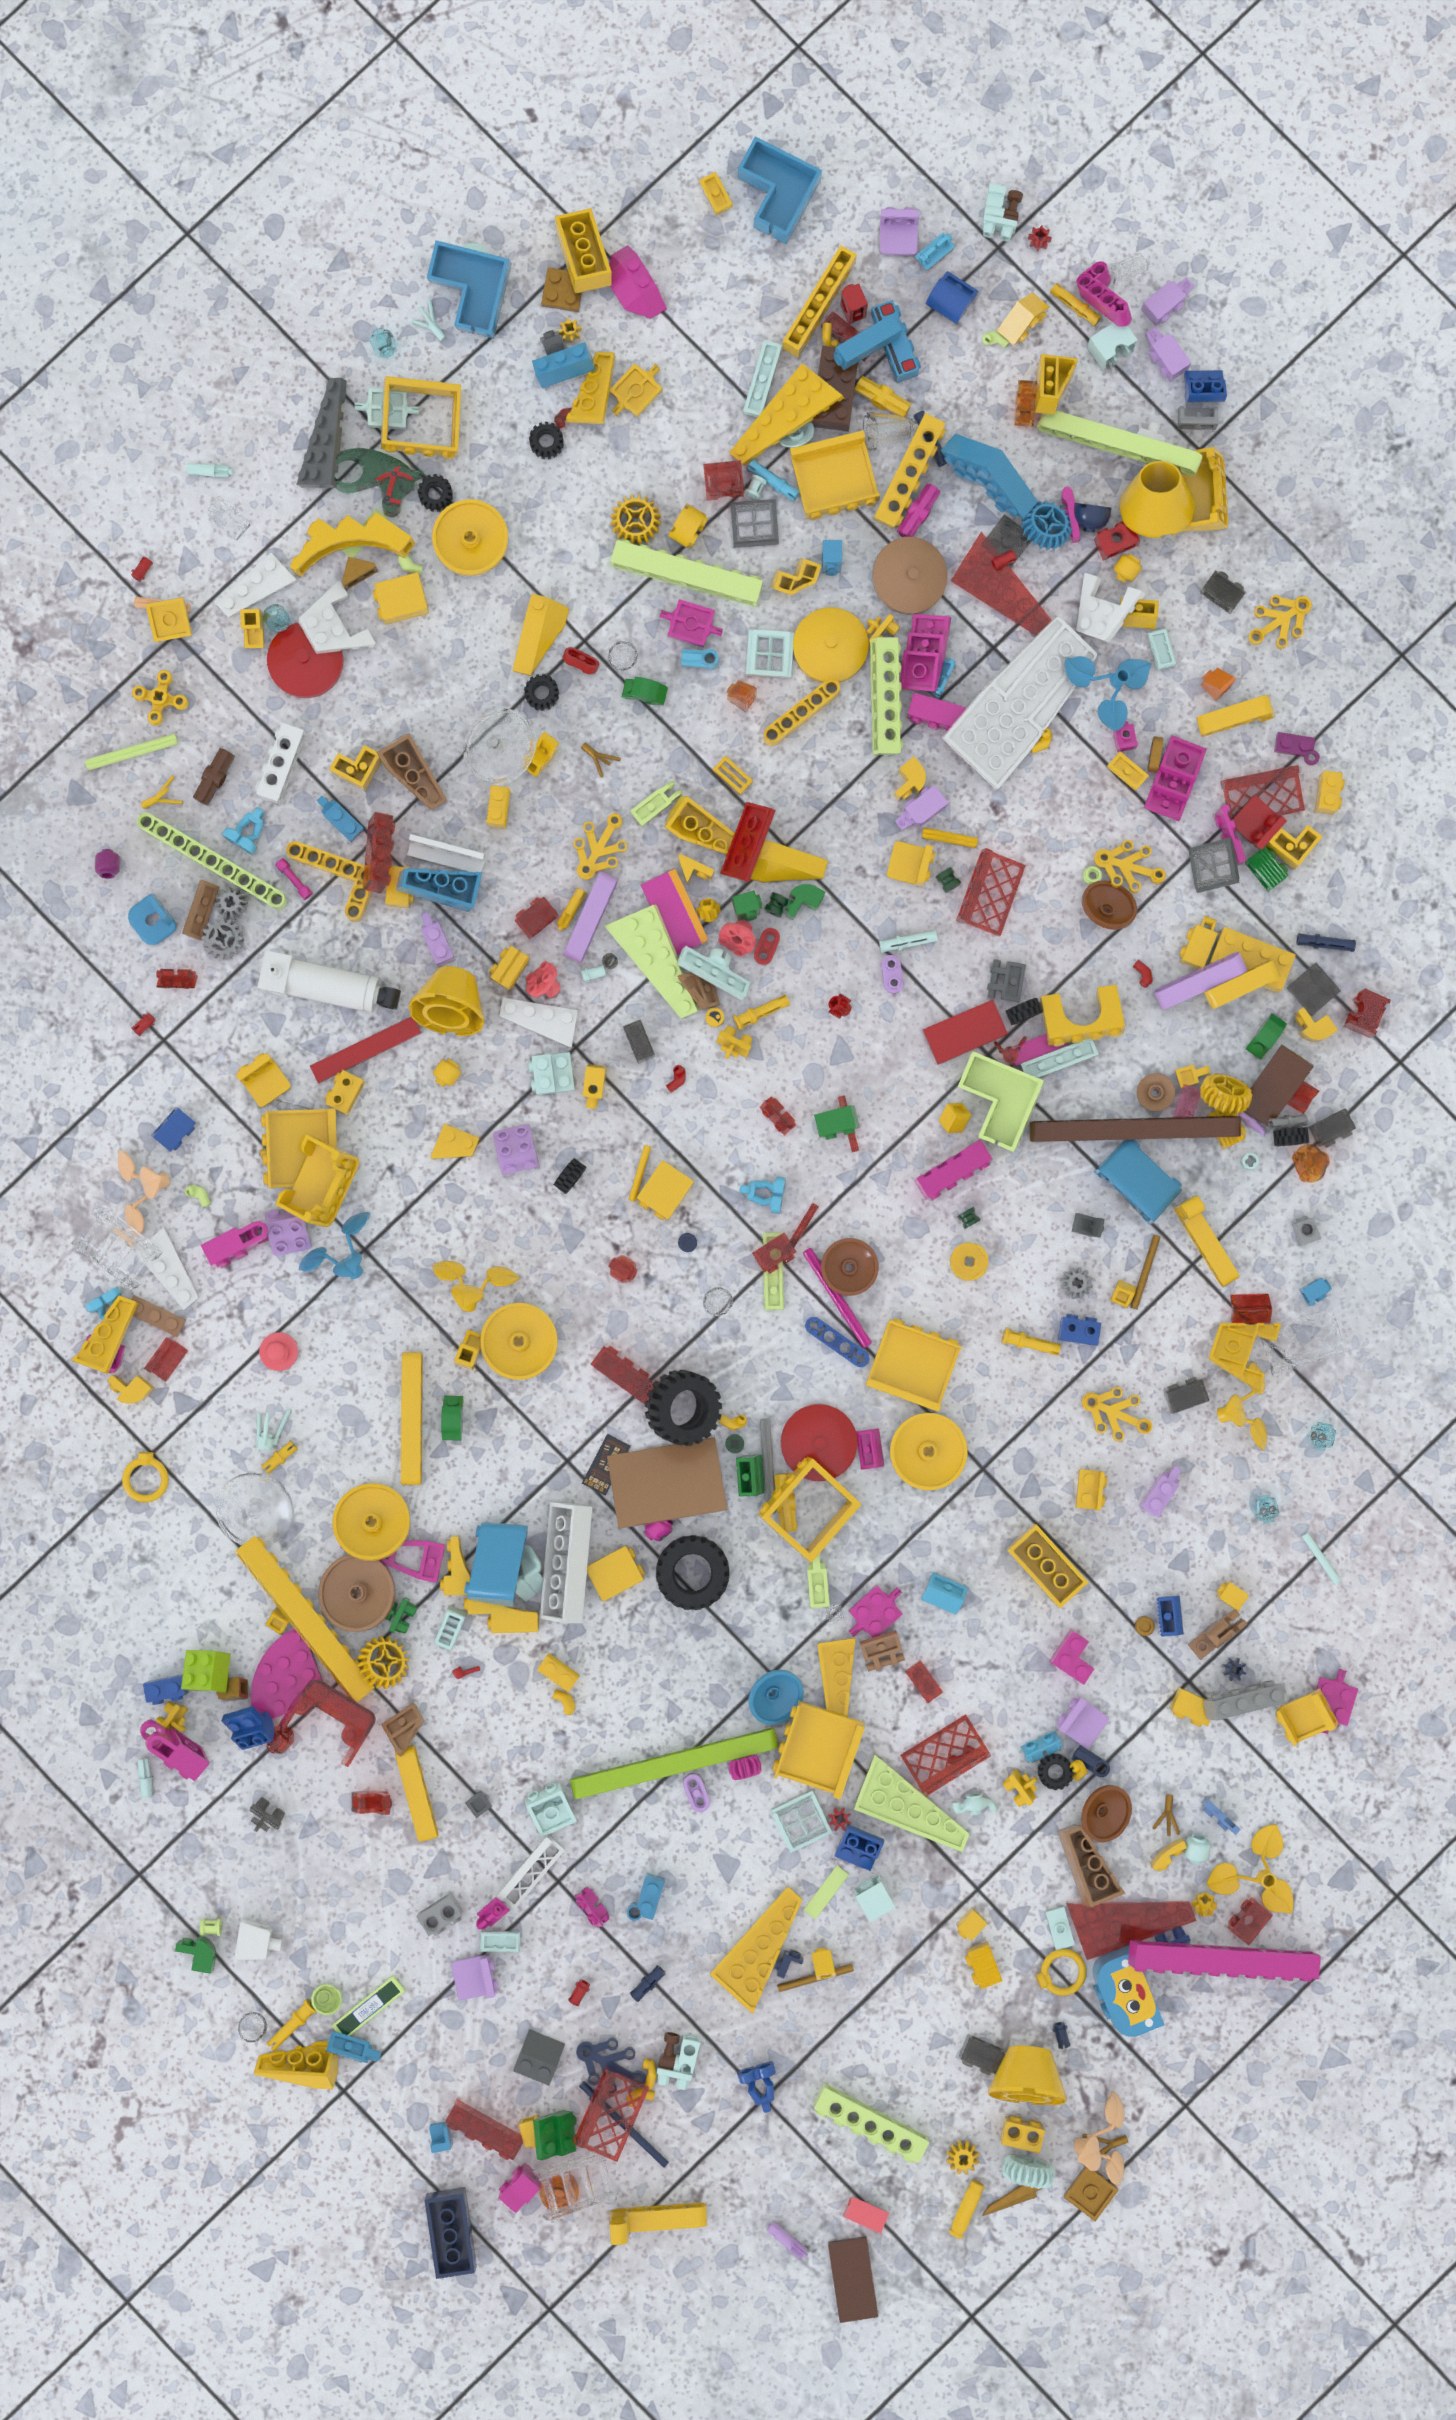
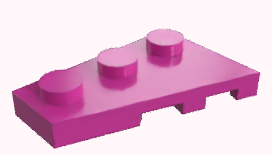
M1227 804L1220 807L1215 813L1214 821L1216 826L1221 828L1223 833L1221 835L1222 840L1232 838L1237 866L1246 861V857L1239 837L1234 835L1236 826L1234 820L1228 817L1227 811H1230V807Z

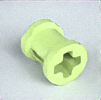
M202 1918L200 1921V1936H205V1934L221 1936L222 1919L205 1920V1918Z

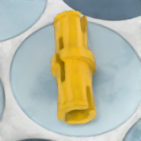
M290 1440L279 1451L276 1450L273 1453L274 1455L261 1465L262 1469L264 1470L267 1466L271 1465L265 1471L269 1475L277 1466L284 1464L286 1459L298 1450L297 1446L295 1445L288 1450L294 1444Z

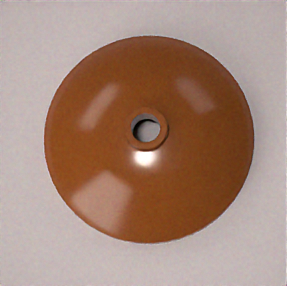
M1111 881L1094 882L1085 889L1082 895L1084 912L1090 920L1103 928L1112 930L1126 928L1132 924L1137 915V904L1132 894L1123 886L1113 887Z
M844 1238L834 1242L825 1251L821 1261V1273L825 1283L836 1293L846 1296L858 1295L868 1290L874 1284L879 1271L878 1258L874 1250L864 1241L855 1238ZM847 1264H851L853 1266V1269L851 1271L846 1270Z
M1105 1785L1096 1789L1088 1797L1082 1809L1081 1823L1083 1830L1091 1839L1097 1842H1109L1120 1836L1126 1829L1132 1814L1131 1800L1126 1791L1115 1785Z

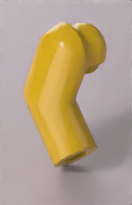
M823 323L822 340L825 346L837 347L838 340L831 339L832 323Z
M1044 729L1045 731L1039 738V741L1031 749L1032 754L1045 750L1050 746L1053 737L1050 729Z
M722 1414L718 1423L734 1431L743 1428L747 1424V1418L745 1415H739L730 1419Z
M555 1689L552 1698L562 1702L564 1714L572 1715L576 1709L573 1697L570 1694Z
M1075 1760L1070 1764V1768L1074 1767L1072 1778L1075 1781H1080L1087 1775L1088 1771L1081 1760Z
M644 2059L642 2068L648 2070L644 2087L651 2090L654 2088L657 2078L656 2065L654 2060Z

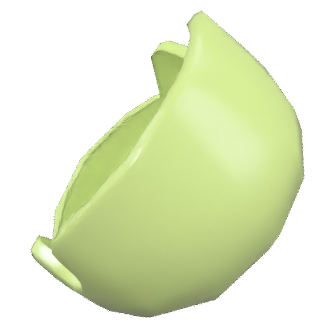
M331 1984L319 1985L313 1990L311 1995L312 2007L322 2015L334 2014L340 2009L342 2004L340 1991Z

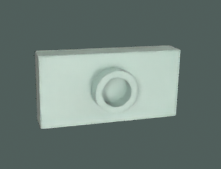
M1167 629L1148 633L1147 636L1157 671L1176 666Z
M1064 1906L1045 1911L1055 1949L1059 1950L1075 1945Z
M481 1931L480 1952H520V1931Z

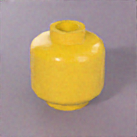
M1130 553L1122 555L1113 568L1114 572L1117 573L1115 577L1123 583L1126 580L1133 582L1142 570L1141 561Z
M449 1058L447 1060H440L433 1071V1075L436 1077L435 1082L442 1087H445V1085L453 1086L461 1075V1070L459 1069L461 1066Z

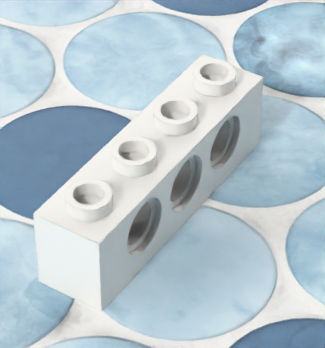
M282 723L281 727L277 728L275 744L270 746L268 752L269 760L267 763H264L262 768V779L258 780L255 787L259 798L281 805L307 735L304 730ZM284 742H291L288 749H282ZM283 759L284 764L281 767H276V761ZM277 777V783L269 785V779Z

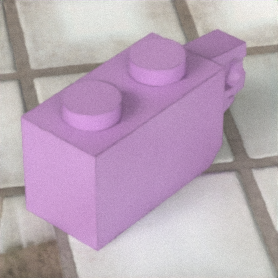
M1188 278L1177 284L1175 281H1169L1143 303L1141 310L1155 326L1160 322L1163 324L1171 317L1170 314L1174 310L1178 312L1185 305L1186 296L1193 289L1194 285Z
M1156 327L1146 332L1145 337L1150 345L1149 356L1153 362H1157L1164 378L1167 377L1170 382L1189 370L1191 362L1173 335L1167 334L1163 336Z
M935 785L931 788L927 786L920 792L921 796L916 800L913 797L905 803L906 807L903 813L895 821L901 831L912 825L915 827L923 826L948 806L949 802Z
M428 912L422 914L421 917L425 925L421 926V931L437 967L439 968L455 961L456 959L437 919L432 921Z
M1173 1465L1169 1473L1164 1471L1163 1474H1160L1139 1507L1158 1518L1179 1487L1178 1483L1180 1480L1177 1477L1181 1469Z

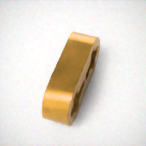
M1153 736L1147 771L1158 772L1163 737Z

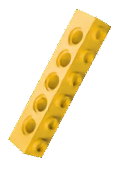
M840 245L783 339V350L797 358L800 357L856 264L857 254Z
M927 413L924 414L873 520L891 529H894L895 525L899 527L904 517L901 513L904 508L908 509L912 501L909 497L912 491H917L921 483L918 481L920 474L925 475L929 466L926 462L929 456L933 458L938 448L935 444L938 439L942 440L946 429H944L945 422ZM923 434H931L933 441H924ZM917 450L922 451L924 458L921 460L916 459L914 452ZM913 468L916 475L914 477L907 476L906 469ZM904 485L907 488V493L900 494L897 491V487ZM891 502L897 503L899 510L896 512L891 511L889 504Z

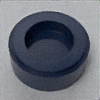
M691 1233L681 1235L678 1240L679 1248L684 1252L694 1251L697 1247L696 1237Z

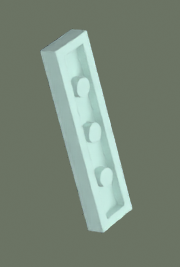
M764 340L743 414L758 417L764 410L781 353V344Z
M1086 1039L1080 1043H1074L1020 1064L1022 1072L1040 1078L1099 1054L1094 1041Z

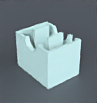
M1112 323L1090 337L1087 349L1102 371L1107 369L1106 363L1109 366H1112V364L1116 365V354L1128 357L1135 350L1137 338L1128 325L1119 327Z
M879 1875L873 1879H867L854 1889L855 1897L870 1922L896 1908L891 1895Z

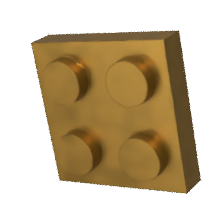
M548 267L541 306L579 313L582 292L575 294L568 271Z
M1084 2166L1063 2197L1096 2222L1118 2192V2188L1098 2172L1091 2171Z

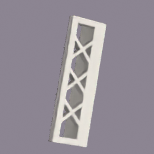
M410 834L408 857L460 871H483L486 860L485 854Z
M546 1835L498 1892L496 1897L502 1902L504 1900L515 1910L565 1851V1848L550 1835ZM550 1844H553L559 1850L555 1856H546V1849ZM537 1860H544L545 1868L542 1871H534L533 1865ZM524 1875H532L530 1886H521V1879ZM512 1890H519L520 1898L514 1903L507 1896Z

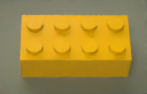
M592 208L555 216L556 234L575 294L611 286V269Z
M1223 927L1220 930L1207 965L1235 952L1240 953L1248 970L1273 959L1281 977L1262 987L1279 993L1284 987L1296 954Z
M1035 1523L1006 1548L1009 1554L1058 1608L1064 1606L1089 1583Z

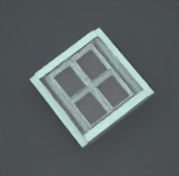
M749 630L746 675L791 678L794 633Z
M813 1790L771 1810L790 1853L833 1833Z

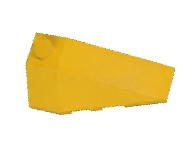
M765 840L751 880L765 883L771 881L823 879L828 860Z

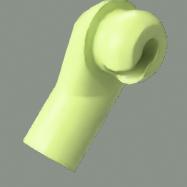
M998 331L987 332L982 337V342L986 345L999 343L1006 348L1010 343Z
M408 554L405 558L398 556V562L404 571L410 573L418 572L421 575L422 565L414 564Z
M189 1185L185 1188V1194L189 1197L198 1198L202 1208L211 1205L207 1192L203 1187Z

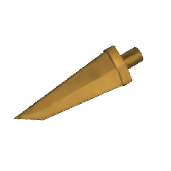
M1021 2185L990 2204L982 2216L1037 2198L1035 2192L1043 2188L1038 2189Z

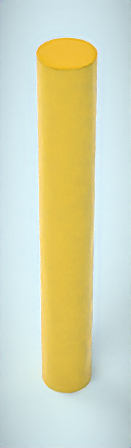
M644 1145L628 1198L630 1201L636 1202L651 1146Z

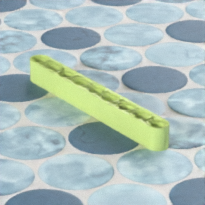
M1056 411L1054 415L1042 413L1037 424V429L1043 433L1149 464L1155 461L1169 462L1175 465L1180 473L1189 476L1196 475L1202 460V455L1196 451L1060 411Z
M142 813L138 816L137 824L147 834L270 907L282 910L287 906L288 900L286 896L278 889L149 813ZM147 819H151V825L148 827H144V821ZM168 829L167 835L160 837V831ZM179 838L184 839L182 846H176V841ZM195 848H200V854L192 856V851ZM210 858H217L215 865H208ZM233 867L231 875H225L226 868ZM249 877V883L241 885V879ZM259 887H266V891L264 894H257V890ZM282 896V902L275 905L273 903L274 898Z

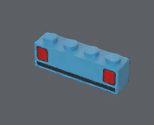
M893 300L872 307L871 316L874 324L893 314L903 329L898 339L883 347L896 383L918 376L921 365L918 357L915 358L912 352L914 351L912 341L908 340L906 336L908 333L906 324L900 320V308L898 305L895 306Z

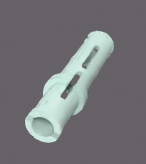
M936 930L903 937L899 935L893 939L879 941L881 953L897 949L901 951L907 947L938 942Z

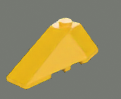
M531 594L513 666L514 672L532 676L548 649L564 629L570 610L568 607L551 598Z
M680 796L671 809L664 826L679 839L726 855L735 834L688 796Z
M317 2041L313 2042L311 2046H296L294 2050L283 2052L280 2050L259 2055L253 2073L257 2076L310 2088L333 2090L338 2074V2055L326 2052L328 2042Z

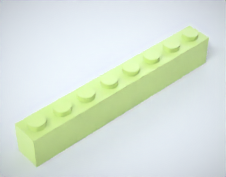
M624 539L621 541L616 540L610 561L611 567L753 607H757L763 586V581L757 576H744L737 570H731L730 572L723 570L724 568L719 565H705V562L701 560H687V557L683 555H669V552L665 550H651L647 545L640 544V546L631 544V541Z

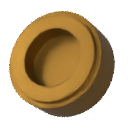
M1141 1616L1135 1621V1630L1138 1634L1149 1636L1153 1633L1155 1624L1151 1618Z

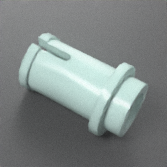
M603 965L581 970L583 982L587 981L589 983L590 980L606 977Z

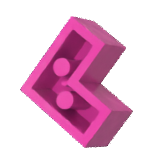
M1070 1629L1049 1661L1083 1685L1094 1671L1092 1666L1079 1658L1089 1641Z
M526 2163L522 2167L518 2165L512 2172L510 2181H504L499 2188L498 2198L515 2213L519 2211L525 2202L528 2204L540 2190L543 2179Z

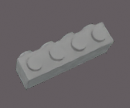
M1274 1680L1262 1682L1260 1686L1249 1685L1244 1690H1230L1228 1694L1224 1695L1223 1693L1211 1695V1698L1203 1700L1206 1718L1217 1721L1286 1703L1282 1684L1274 1683Z

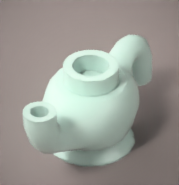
M981 1792L965 1794L966 1798L962 1804L959 1801L952 1802L953 1810L957 1814L969 1811L970 1815H979L981 1810L986 1807H990L991 1812H997L998 1810L995 1802L982 1797L983 1793Z

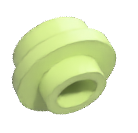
M1089 866L1083 872V879L1089 885L1101 881L1102 872L1096 866ZM1094 873L1096 878L1091 879L1089 874Z

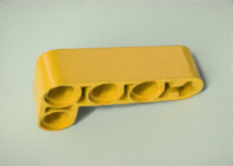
M1263 695L1196 717L1201 737L1256 720L1259 722L1270 720L1275 717V712L1269 695Z
M1271 959L1203 993L1210 1008L1215 1009L1277 980L1281 975L1274 960Z

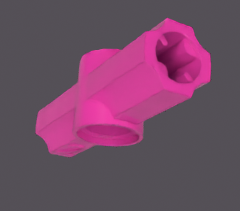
M927 483L917 500L913 501L906 513L907 516L897 530L901 537H913L919 526L925 522L931 512V507L941 493L937 487Z

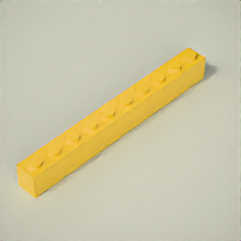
M253 1536L235 1550L234 1553L353 1704L357 1703L375 1687L369 1685L370 1679L363 1680L366 1675L364 1673L359 1674L362 1668L357 1666L359 1662L350 1657V1651L345 1644L341 1645L338 1642L336 1632L332 1628H327L324 1624L326 1623L324 1617L320 1613L316 1614L312 1609L314 1607L313 1603L301 1595L302 1590L298 1584H293L290 1581V1574L287 1570L279 1567L276 1556L272 1552L268 1553L265 1549V1542L260 1537Z

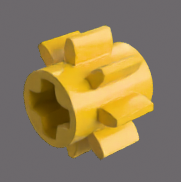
M567 318L566 322H560L562 329L558 330V333L564 335L563 342L568 340L573 344V340L576 338L580 339L578 332H581L582 328L577 326L576 319L571 321Z
M711 898L703 899L699 903L700 907L696 908L697 915L705 922L715 921L718 918V913H721L720 904H717V901Z
M1207 1892L1200 1895L1197 1894L1196 1899L1192 1902V1907H1195L1194 1913H1198L1202 1918L1209 1915L1213 1916V1910L1217 1909V1903L1214 1902L1215 1897Z

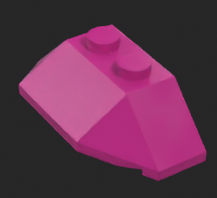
M627 245L612 254L609 262L611 269L610 287L624 310L649 319L667 310L657 285L637 253Z

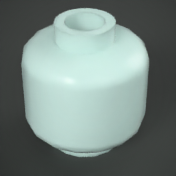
M1195 1833L1189 1836L1185 1843L1187 1847L1184 1849L1185 1857L1189 1859L1190 1863L1196 1865L1207 1861L1211 1847L1210 1841L1202 1834Z

